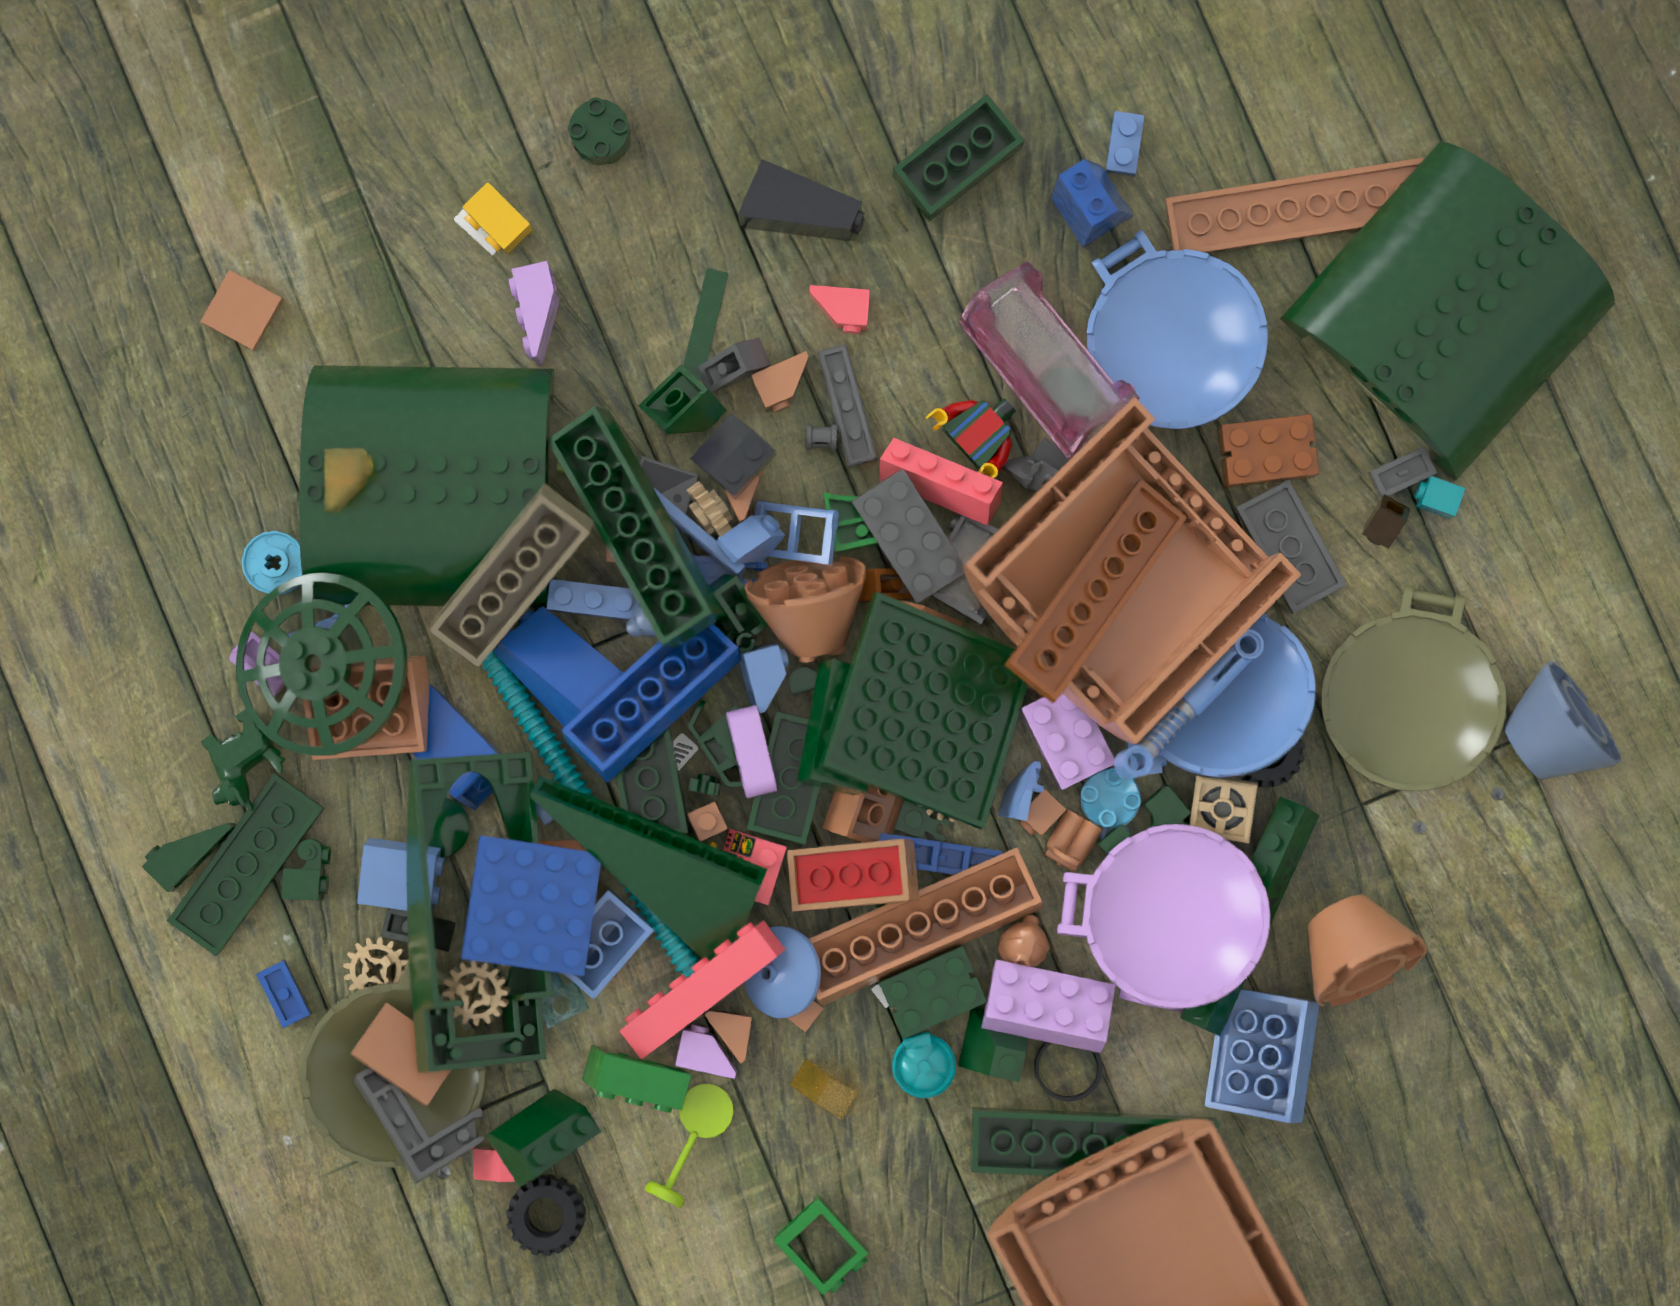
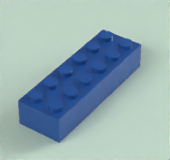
M714 624L677 648L662 646L660 641L657 642L561 730L566 742L608 783L741 661L738 647Z

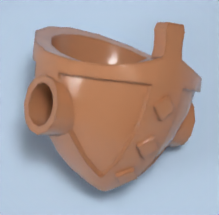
M1026 915L1023 917V922L1015 923L1003 932L998 942V953L1003 961L1036 967L1045 960L1050 945L1044 931L1039 927V918Z

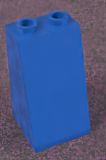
M1084 159L1058 176L1051 199L1083 248L1133 216L1132 211L1101 165Z
M543 606L535 613L532 610L525 613L518 621L520 625L515 630L510 628L494 651L495 655L564 727L623 674L620 669Z
M430 684L427 751L412 752L417 759L503 754L437 688ZM468 772L456 780L449 793L456 800L475 811L493 791L486 779L480 774Z

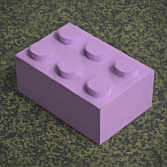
M1061 694L1054 703L1043 697L1020 709V713L1059 790H1063L1114 765L1115 759L1097 723L1076 707L1065 695Z

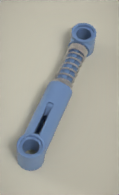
M1248 629L1167 712L1168 714H1165V717H1162L1154 725V728H1151L1148 734L1145 735V738L1143 737L1136 745L1132 744L1129 748L1119 752L1114 761L1117 774L1123 779L1128 780L1147 774L1152 768L1154 758L1159 754L1158 750L1164 749L1163 744L1169 743V738L1175 737L1174 733L1176 731L1180 732L1182 725L1186 726L1185 721L1198 718L1253 659L1260 656L1264 647L1260 634L1255 630ZM1241 640H1244L1247 643L1249 648L1248 653H1244L1241 650ZM1231 660L1227 667L1216 677L1215 675ZM1130 755L1138 760L1137 770H1133L1129 766L1128 759Z

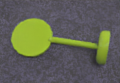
M709 1083L696 1085L686 1093L682 1110H679L681 1122L691 1134L665 1186L655 1181H649L643 1189L681 1209L685 1198L671 1189L697 1137L712 1138L723 1133L730 1125L734 1113L733 1104L727 1092L719 1086Z

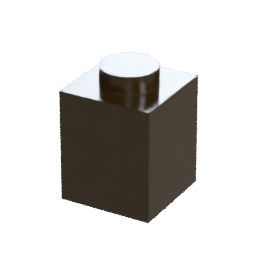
M1384 494L1366 521L1362 535L1366 536L1371 543L1378 546L1382 545L1389 549L1407 522L1410 508Z

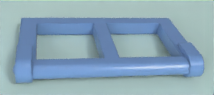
M757 501L755 515H767L768 510L791 513L787 551L774 549L770 553V557L832 565L836 529L838 528L839 512L837 510ZM802 515L826 518L822 556L798 553Z

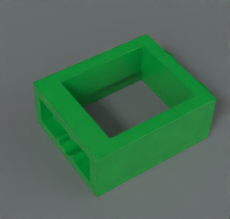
M819 1195L779 1231L773 1240L822 1295L828 1290L834 1293L844 1284L845 1280L842 1277L851 1269L854 1273L857 1272L868 1261L865 1257L868 1254L867 1247ZM820 1214L830 1222L856 1251L825 1281L816 1274L789 1244Z

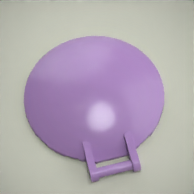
M1179 824L1148 828L1146 831L1128 837L1112 849L1096 869L1094 875L1064 873L1063 883H1066L1062 921L1061 924H1058L1057 934L1087 938L1092 954L1106 976L1121 990L1142 1002L1164 1008L1180 1009L1197 1007L1216 1001L1236 989L1249 976L1264 951L1270 923L1269 902L1265 887L1249 858L1241 850L1225 840L1224 837L1210 830ZM1078 885L1087 886L1082 926L1073 925Z

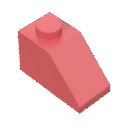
M810 285V297L837 328H843V333L860 334L861 330H867L870 290Z
M494 1147L473 1148L475 1180L515 1182Z

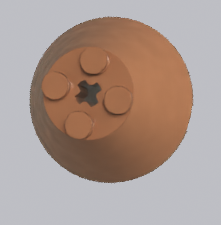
M840 556V561H833L832 565L789 560L758 572L759 578L753 583L752 580L747 581L745 585L747 598L788 653L798 656L800 662H812L817 659V656L825 654L838 655L845 652V644L866 578L865 565L861 561L847 556Z

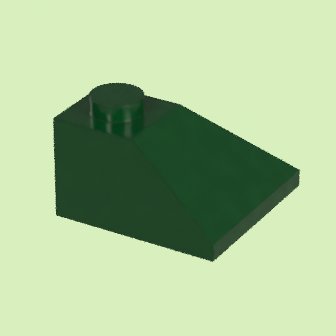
M682 365L638 405L667 434L705 432L727 411L712 392Z
M971 1009L958 1066L989 1076L1019 1082L1028 1038L981 1028L984 1009Z

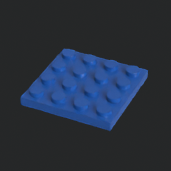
M480 835L461 959L584 976L601 863L588 851Z

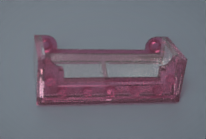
M1026 261L975 292L958 323L1065 456L1070 459L1133 397L1137 400L1140 397L1136 394L1135 388L1130 383L1123 380H1118L1114 383L1041 294L1043 290V277L1037 269H1034Z

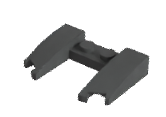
M369 1067L355 1075L353 1079L368 1106L371 1105L401 1155L400 1159L416 1184L458 1159L485 1140L484 1136L477 1137L475 1119L483 1117L480 1108L429 1138L398 1087Z

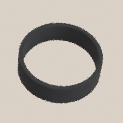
M1044 1042L1037 1052L1034 1064L1036 1078L1044 1091L1055 1099L1069 1102L1077 1101L1090 1095L1099 1084L1102 1076L1100 1054L1094 1052L1097 1059V1074L1091 1086L1075 1096H1060L1046 1088L1040 1077V1058L1044 1050L1051 1044L1050 1042Z

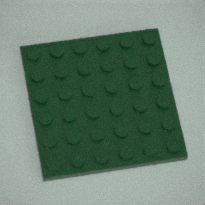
M879 592L873 593L819 766L972 827L985 829L1028 686L1024 680L1005 666V663L1015 649Z

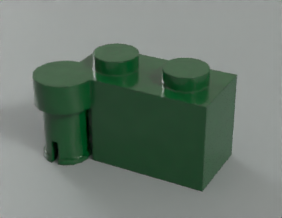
M723 574L712 582L709 587L725 613V616L719 619L726 629L724 635L738 647L739 652L751 651L755 645V640L750 637L756 635L768 625L747 598L745 587L738 576Z

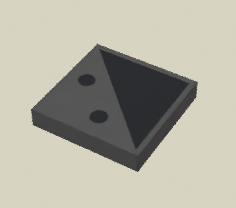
M642 456L640 465L653 488L658 490L684 514H687L688 506L691 502L687 489L697 483L699 475Z

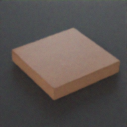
M229 270L200 322L255 351L284 299Z

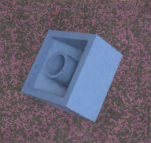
M773 643L754 647L748 652H739L741 658L739 665L750 706L756 705L759 713L765 712L786 676L785 667L789 666L785 649H781L778 644Z

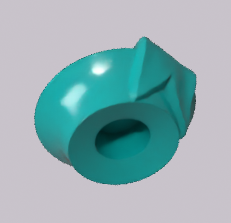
M927 1031L903 1039V1042L894 1054L892 1071L897 1084L907 1094L917 1098H931L944 1092L952 1083L956 1073V1060L950 1046L941 1038Z

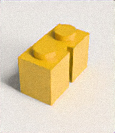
M489 182L462 206L467 214L464 219L474 230L477 231L481 228L488 234L485 240L496 252L502 249L508 255L533 230L531 225Z

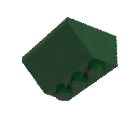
M553 1089L486 1134V1136L520 1187L535 1179L599 1134L601 1130L584 1105Z

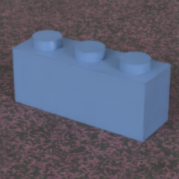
M550 580L547 610L550 612L628 621L635 615L639 607V603L629 588Z

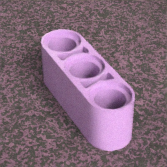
M754 705L726 712L746 798L776 792V782L757 706Z

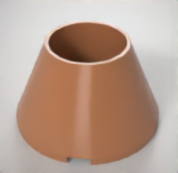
M1366 895L1351 896L1332 904L1318 913L1307 926L1315 1000L1321 1007L1325 1006L1323 1002H1329L1331 1007L1358 1000L1395 981L1392 977L1393 974L1403 967L1409 971L1424 957L1428 948L1425 941Z

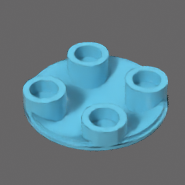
M1115 768L1104 769L1086 780L1081 790L1080 802L1084 814L1091 822L1097 826L1111 829L1116 828L1119 824L1123 826L1128 824L1136 816L1140 808L1141 795L1134 779H1123L1117 774Z

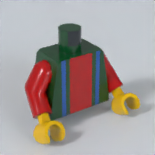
M1003 399L993 409L984 400L979 403L974 400L955 402L942 409L936 408L926 416V420L930 417L937 420V425L932 429L937 431L942 427V431L979 470V473L995 479L998 472L1007 463L1012 446L1009 435L1012 431L1004 422L1016 410L1006 399Z

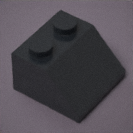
M730 414L690 459L736 500L776 456V450L749 426L733 414Z

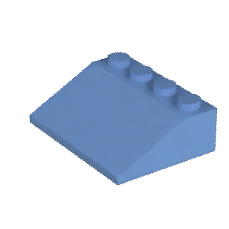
M1241 989L1221 1036L1215 1034L1204 1107L1286 1123H1302L1319 1011L1317 1001Z

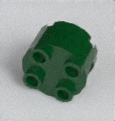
M594 97L584 102L574 111L570 119L568 131L575 151L583 160L593 165L612 164L625 155L630 146L631 131L626 115L618 105L609 100Z

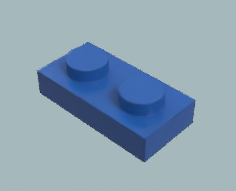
M286 960L256 974L282 1028L312 1014Z

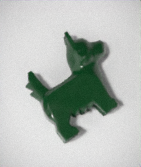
M244 709L235 716L239 722L244 723L242 733L238 732L236 736L232 734L229 739L225 738L224 741L218 740L211 734L202 740L201 744L208 750L220 780V784L212 791L214 803L216 805L228 803L232 806L242 805V807L246 806L251 812L253 806L250 800L249 784L246 779L247 772L267 759L278 773H282L285 758L280 756L281 751L274 747V741L269 739L255 725L246 709Z

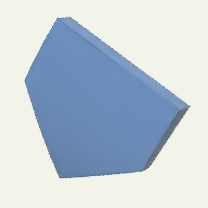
M1034 761L1008 785L1001 801L998 816L1027 821L1032 792L1042 793L1044 790L1043 786L1037 784L1041 770L1040 762Z

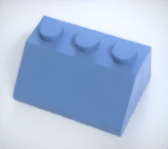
M609 888L594 906L585 975H565L594 1000L654 929L629 904Z

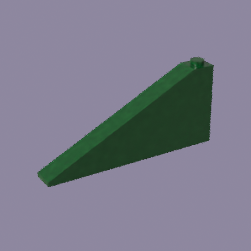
M540 776L531 791L530 797L696 954L702 958L707 957L710 961L717 956L714 950L729 939L733 944L740 938L737 932L745 927L768 869Z

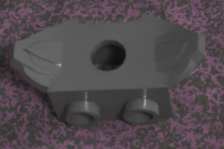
M1043 437L1032 456L1008 459L1003 469L1017 479L1026 489L1029 487L1038 492L1074 455L1046 437Z

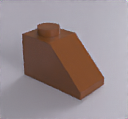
M895 569L866 570V578L858 603H870L873 593L876 592L898 601L899 599L914 600Z

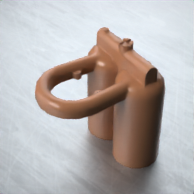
M1066 808L1047 842L1048 849L1044 855L1057 862V866H1064L1070 869L1071 872H1075L1078 866L1084 864L1103 828Z

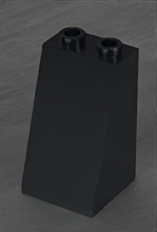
M762 159L739 210L738 219L740 227L745 229L850 241L853 233L859 235L865 221V212L862 211L861 201Z

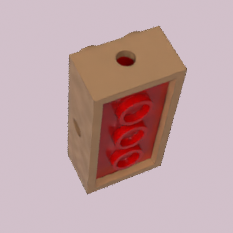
M896 839L787 851L792 911L794 912L919 901L914 840Z

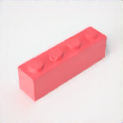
M896 438L892 439L880 458L879 481L882 482L903 468L922 499L987 526L1001 504L1003 482Z

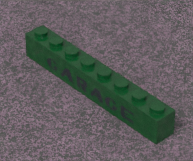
M1281 796L1251 859V863L1256 868L1267 893L1270 911L1269 927L1320 816L1307 807ZM1245 980L1236 989L1216 1001L1197 1007L1184 1008L1180 1018L1221 1036Z

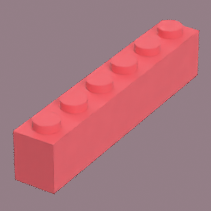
M764 920L756 926L752 922L747 924L737 932L740 938L733 944L729 939L714 950L717 956L709 961L707 957H704L691 967L695 973L688 978L682 974L669 984L672 989L670 992L664 995L660 991L647 1001L650 1007L644 1012L638 1008L625 1018L628 1024L619 1031L641 1060L786 950Z

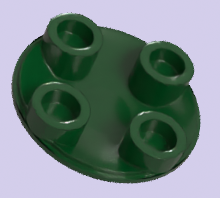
M445 798L430 838L429 846L441 848V858L457 853L464 846L469 836L470 823L468 814L457 802Z

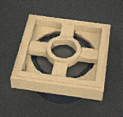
M1197 774L1190 826L1210 830L1224 837L1225 840L1249 843L1258 783L1244 781L1240 776L1211 777Z

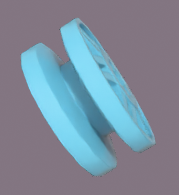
M278 531L263 532L254 537L244 549L241 560L243 573L249 584L261 592L270 593L284 582L302 576L300 542L291 535ZM272 557L282 559L279 562L281 567L278 570L275 568L270 569L269 567L272 565L270 562ZM300 585L294 586L279 595L288 594L299 588Z

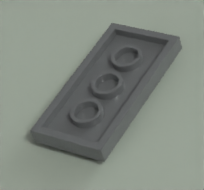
M903 468L852 500L853 505L917 604L965 574L964 563Z
M1290 480L1235 508L1250 538L1268 557L1282 553L1301 573V576L1282 594L1291 614L1346 586Z

